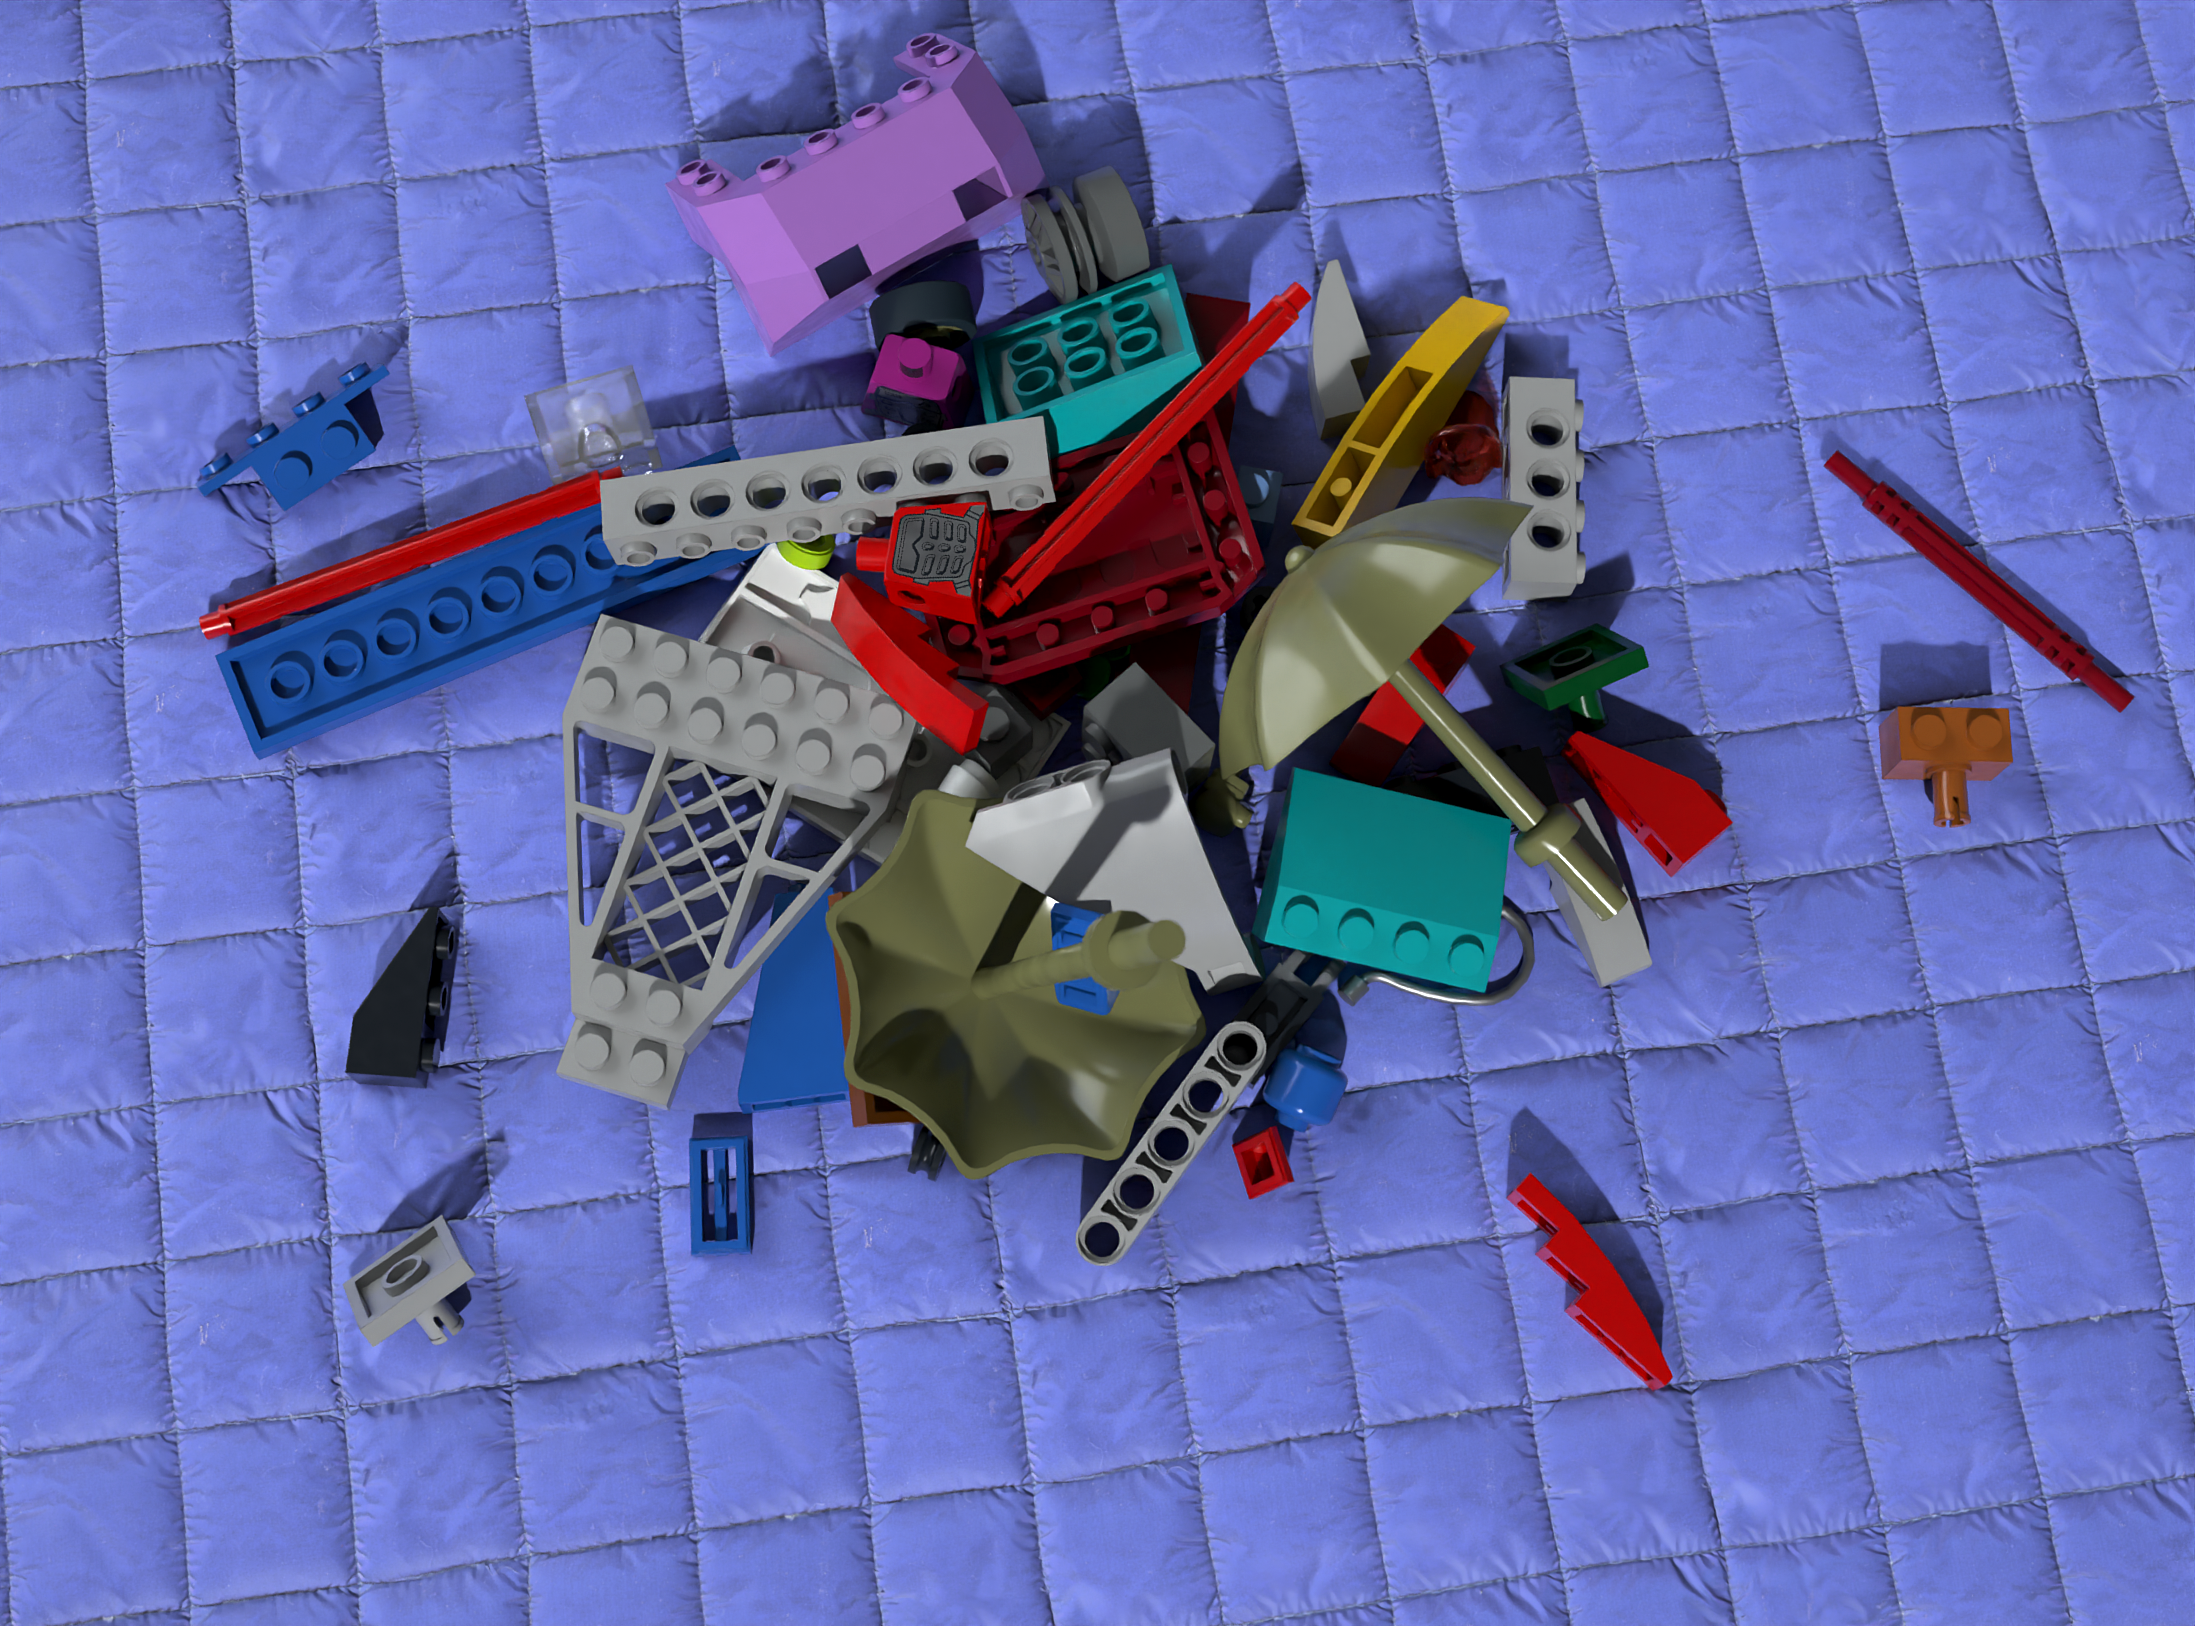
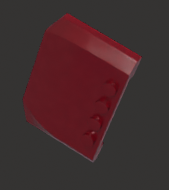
M1212 407L1166 455H1163L1153 465V468L1069 554L1065 555L1056 564V567L1018 606L1013 604L1000 619L996 618L982 603L978 624H969L924 613L926 624L932 628L930 638L933 647L960 665L957 679L1005 685L1221 616L1268 574L1214 408ZM1143 430L1051 459L1056 502L1044 503L1036 509L1027 511L1015 510L1013 508L989 511L993 531L982 600L996 587L994 582L1006 569L1044 534V531Z

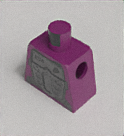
M886 334L861 407V413L906 426L927 422L935 424L942 430L963 428L975 389L963 358L958 353L929 345L919 338L908 339L894 334Z

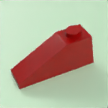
M1441 623L1414 651L1409 659L1445 697L1467 667L1476 646ZM1387 681L1379 687L1330 760L1329 765L1354 782L1380 788L1426 723L1392 684Z
M1581 731L1574 733L1560 752L1562 757L1671 878L1719 839L1733 823L1727 816V808L1720 797L1709 789L1703 790L1695 780Z

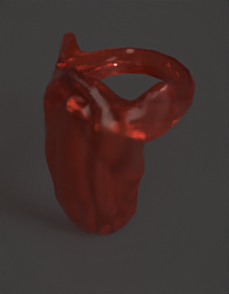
M1470 390L1464 391L1444 427L1431 434L1424 447L1427 476L1430 479L1444 476L1459 486L1481 483L1494 468H1501L1504 460V447L1499 440V431L1494 422L1492 407L1483 396Z

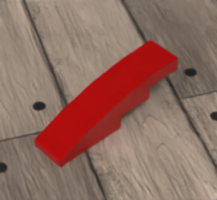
M847 572L841 575L831 622L855 658L890 697L918 723L957 753L964 756L976 749L989 702L959 683L956 679L960 665L928 644L932 628L901 607L891 603L888 598L851 573Z
M1529 1173L1506 1198L1549 1236V1239L1535 1255L1579 1293L1564 1311L1650 1389L1654 1391L1666 1386L1673 1378L1672 1373L1647 1319L1615 1267L1575 1216L1532 1173Z

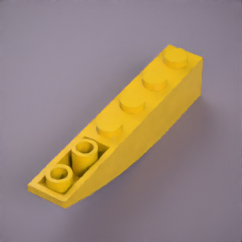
M1461 296L1430 325L1401 357L1369 398L1343 436L1291 524L1304 546H1309L1315 550L1338 533L1396 508L1508 319L1510 312L1507 307Z

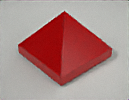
M1277 1126L1269 1127L1232 1144L1249 1200L1294 1182L1290 1160Z

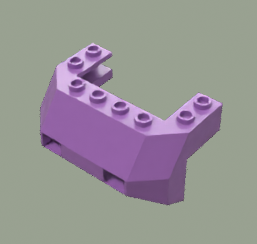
M925 33L917 36L906 44V51L893 58L897 68L917 77L900 86L898 89L899 95L883 104L871 103L859 108L851 115L852 121L836 130L825 129L812 134L804 141V148L787 157L779 155L762 162L756 168L757 174L744 181L712 159L708 161L699 159L682 166L676 172L677 178L665 184L692 240L725 265L770 357L1022 214L1021 202L1024 197L1038 193L1044 199L1046 189L1050 185L1026 128L977 51L938 33Z

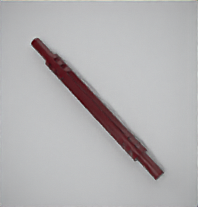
M1839 450L1824 464L1823 467L1864 500L1861 505L1901 537L2072 681L2076 678L2081 680L2119 713L2135 698L2132 693L2093 662V659L2096 657L2066 633L1884 480L1880 484L1877 483Z

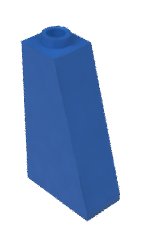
M797 883L788 887V893L775 895L769 928L807 886L806 884ZM833 887L828 888L762 964L738 1088V1102L743 1114L850 1101L848 1081L844 1075L845 1049L833 941L827 931L825 921L826 913L829 910L828 896L834 894Z

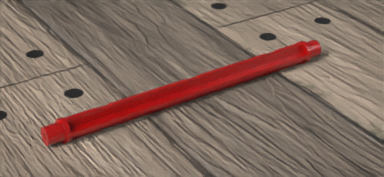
M1293 282L1280 296L1275 295L1044 531V534L1006 569L994 582L996 587L981 603L998 619L1013 604L1018 606L1056 567V564L1091 532L1153 468V465L1163 455H1166L1249 370V367L1258 357H1262L1299 319L1298 313L1312 299L1309 293L1300 284Z
M620 465L603 472H599L598 469L593 470L590 473L548 487L544 491L520 497L243 598L218 606L217 611L199 617L200 627L207 640L227 633L230 636L237 635L240 632L282 618V616L289 613L299 612L410 572L414 568L425 564L435 563L535 527L547 520L560 518L601 503L600 481L625 477Z

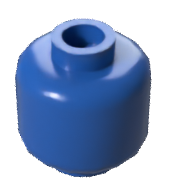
M1300 1042L1296 1050L1285 1049L1281 1051L1263 1089L1265 1101L1277 1109L1273 1120L1302 1133H1305L1309 1123L1317 1126L1329 1124L1333 1120L1348 1084L1347 1076L1339 1069L1342 1060Z

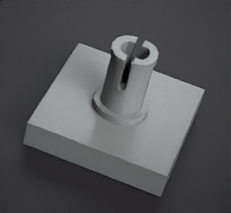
M440 1215L342 1285L359 1330L373 1347L414 1318L426 1332L431 1343L440 1345L446 1342L448 1338L435 1316L441 1319L453 1336L462 1329L464 1319L461 1315L457 1314L445 1297L476 1274L455 1231L443 1215Z

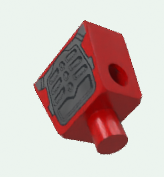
M987 502L900 507L894 512L890 539L862 536L859 538L856 550L857 570L884 572V584L889 600L896 606L969 624H978L993 531Z

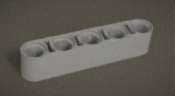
M1235 1021L1225 1025L1217 1033L1082 1220L1076 1232L1075 1244L1079 1254L1085 1261L1095 1266H1111L1119 1263L1138 1240L1262 1067L1266 1058V1041L1263 1033L1255 1025L1248 1022ZM1244 1034L1251 1037L1256 1043L1257 1054L1250 1063L1235 1065L1226 1059L1223 1047L1231 1036ZM1203 1081H1211L1217 1084L1223 1092L1221 1105L1210 1113H1201L1195 1110L1189 1101L1192 1088L1197 1083ZM1169 1128H1177L1183 1131L1189 1140V1148L1186 1154L1175 1161H1167L1161 1158L1156 1151L1158 1135ZM1135 1175L1149 1178L1154 1186L1152 1201L1141 1209L1128 1207L1121 1196L1124 1182ZM1099 1223L1113 1225L1120 1236L1117 1250L1107 1257H1099L1093 1254L1087 1243V1236L1090 1230Z

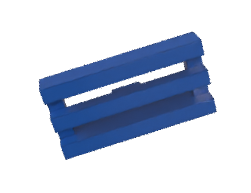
M748 1136L689 1138L691 1255L693 1257H705V1255L752 1254ZM726 1149H736L738 1240L728 1241ZM713 1150L714 1242H705L703 1151Z

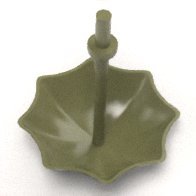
M1483 497L1437 499L1411 504L1380 514L1338 533L1315 550L1304 545L1292 548L1285 558L1288 574L1259 611L1247 631L1231 667L1224 691L1219 721V758L1222 780L1254 765H1262L1264 771L1272 769L1322 726L1355 702L1389 681L1520 830L1514 840V851L1528 867H1534L1547 861L1601 921H1606L1617 914L1627 903L1628 897L1573 837L1582 824V818L1571 806L1559 802L1546 807L1409 659L1414 651L1453 611L1502 567L1505 561L1503 553L1508 541L1534 506L1506 499Z
M928 789L918 792L912 800L903 831L893 850L879 869L861 887L835 902L826 913V928L841 957L849 989L851 1005L850 1036L843 1064L844 1075L847 1081L857 1089L887 1098L910 1112L926 1125L943 1144L958 1171L971 1180L985 1178L1010 1163L1038 1155L1053 1153L1081 1154L1106 1161L1120 1158L1128 1147L1136 1116L1156 1081L1175 1060L1199 1045L1206 1035L1205 1018L1191 992L1185 967L1171 961L1180 956L1186 946L1184 930L1173 920L1163 919L1151 922L1147 917L1136 911L1118 910L1096 919L1088 927L1082 942L1052 950L1051 910L1054 903L1058 902L965 847L977 811L1003 803L1004 797L992 799L965 798L935 789ZM1092 977L1101 986L1120 992L1110 1013L1099 1015L1060 1004L1057 1000L1054 984Z

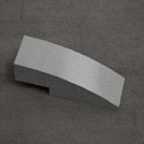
M1338 259L1327 263L1317 296L1308 343V385L1311 409L1319 440L1345 434L1365 406L1357 379L1365 377L1371 356Z
M1585 798L1568 804L1582 818V824L1573 837L1628 897L1627 903L1613 917L1606 921H1601L1547 861L1542 863L1552 881L1550 892L1599 987L1602 988L1651 967L1652 960L1617 865Z

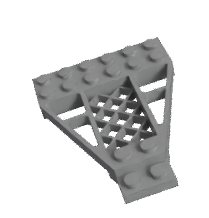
M601 614L562 714L571 1010L575 1016V1021L556 1074L560 1078L670 1111L688 1057L708 1035L716 1017L885 822L890 823L908 772L906 763L920 723L888 695ZM580 733L654 754L636 806L631 813L622 815L580 802L578 736ZM676 761L687 764L673 771ZM708 770L740 779V781L718 791ZM702 773L712 795L682 809L671 787ZM762 786L773 789L770 800H768ZM755 788L766 810L736 825L725 802ZM666 791L676 812L653 823ZM793 795L866 816L819 872L771 858ZM719 806L730 828L699 843L688 821ZM583 820L625 832L594 920L589 926H584L581 822ZM683 824L694 846L663 861L652 839ZM759 828L750 853L742 836ZM736 840L747 863L717 877L706 854ZM647 843L657 865L634 876ZM700 858L711 881L680 896L669 873ZM771 874L806 884L807 886L735 968H732L764 876ZM664 876L675 899L644 914L633 891ZM741 880L734 902L731 905L723 889ZM718 892L729 915L698 930L687 907ZM626 896H628L638 917L615 929ZM681 910L692 934L661 949L650 926ZM644 929L656 952L624 967L613 944ZM722 933L714 958H712L704 942ZM699 945L710 969L679 984L667 960ZM607 948L616 965L603 961ZM662 963L670 981L643 972Z

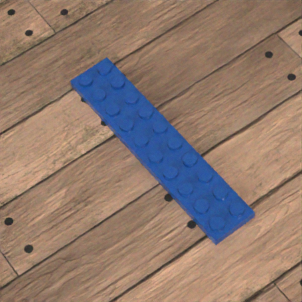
M735 445L676 469L741 460ZM601 503L560 518L545 521L540 525L523 530L215 655L253 753L261 760L599 620L601 614L611 616L757 556L766 546L772 543L765 544L763 547L751 551H743L736 548L713 551L704 557L688 559L681 556L657 559L649 565L640 567L628 566L626 564L616 565L603 541ZM719 508L713 511L709 517L719 516L728 508ZM672 516L662 517L654 525L664 524Z

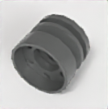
M1105 165L1074 177L1072 183L1074 204H1072L1060 186L1055 185L1046 189V201L1038 193H1033L1022 199L1021 213L1028 249L1039 274L1060 304L1065 305L1077 300L1078 287L1087 295L1097 291L1096 266L1099 267L1103 275L1112 284H1118L1148 272L1150 266L1149 249L1142 223L1127 187L1112 166Z

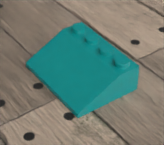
M1172 263L971 340L986 424L1043 416L1050 443L1051 459L1143 430L1206 366Z
M1292 767L1251 933L1267 943L1485 993L1500 933L1512 821L1487 813Z

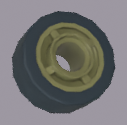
M922 281L900 286L876 298L869 308L875 344L879 352L881 351L886 334H894L908 339L919 338L929 345L952 350L970 341L977 332L969 290L967 286L955 281Z

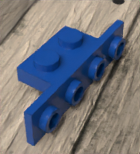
M366 361L357 364L338 378L342 387L326 398L323 397L320 391L315 392L292 408L297 417L279 429L272 421L247 437L245 440L250 446L249 449L233 459L225 452L199 469L204 478L197 482L195 486L205 497L251 466L285 512L376 451L344 404L390 374L384 364L377 363L371 368Z

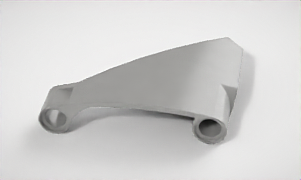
M1169 747L1121 762L1115 766H1111L1108 760H1095L1034 778L1008 791L1003 803L977 811L965 847L1058 903L1102 914L1118 910L1136 911L1147 917L1151 922L1167 919L1178 923L1184 930L1186 946L1182 954L1171 961L1195 971L1209 996L1259 983L1266 979L1265 967L1256 938L1251 931L1241 933L1187 804L1188 789L1184 771L1174 748Z

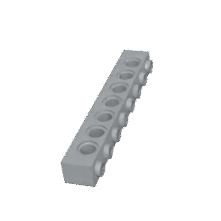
M1043 416L600 481L603 541L616 565L626 564L634 567L649 565L657 559L678 556L696 559L704 557L713 551L733 548L751 551L759 549L768 543L789 540L806 543L814 541L823 535L844 532L853 535L867 534L878 527L892 526L894 512L900 507L987 502L989 511L1010 508L1027 511L1036 509L1044 503L1056 502L1050 443ZM994 468L1005 469L1001 474L996 476L984 475L986 472ZM949 476V479L943 483L929 484L936 477ZM894 484L891 489L885 492H874L881 485ZM839 492L832 499L819 500L826 493ZM783 500L781 504L774 508H764L771 501ZM719 508H728L719 516L709 517L713 511ZM672 516L666 523L654 525L660 518Z

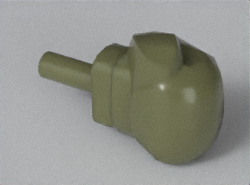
M1221 768L1213 770L1210 777L1205 780L1188 806L1196 826L1220 838L1229 835L1235 827L1244 829L1247 827L1254 810L1243 800L1249 788L1248 784L1240 779L1244 769L1224 780L1221 777Z

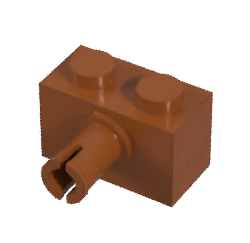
M1898 706L1879 725L1882 779L1932 780L1933 824L1937 827H1945L1947 820H1950V828L1970 824L1971 816L1969 815L1967 781H1992L2013 762L2009 708Z

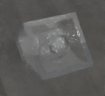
M633 365L524 395L553 486L590 473L596 469L599 472H603L619 465L625 477L649 474L654 469L663 467Z

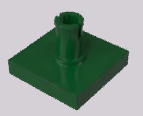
M1595 623L1499 665L1506 686L1548 711L1567 703L1574 731H1581L1586 734L1600 730L1609 723L1598 689L1648 668L1649 663L1643 646Z

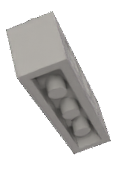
M1510 376L1501 397L1502 499L1534 506L1508 541L1503 553L1505 560L1502 565L1503 600L1567 602L1576 585L1583 584L1586 556L1584 551H1577V533H1582L1584 528L1585 503L1584 500H1576V482H1581L1584 474L1583 449H1576L1575 432H1580L1583 425L1584 403L1582 399H1575V379ZM1537 432L1545 433L1554 440L1555 444L1550 446L1542 445L1533 438L1532 434ZM1537 482L1548 484L1553 488L1556 495H1540L1534 490L1532 484ZM1545 533L1555 541L1556 547L1545 548L1535 542L1532 534Z

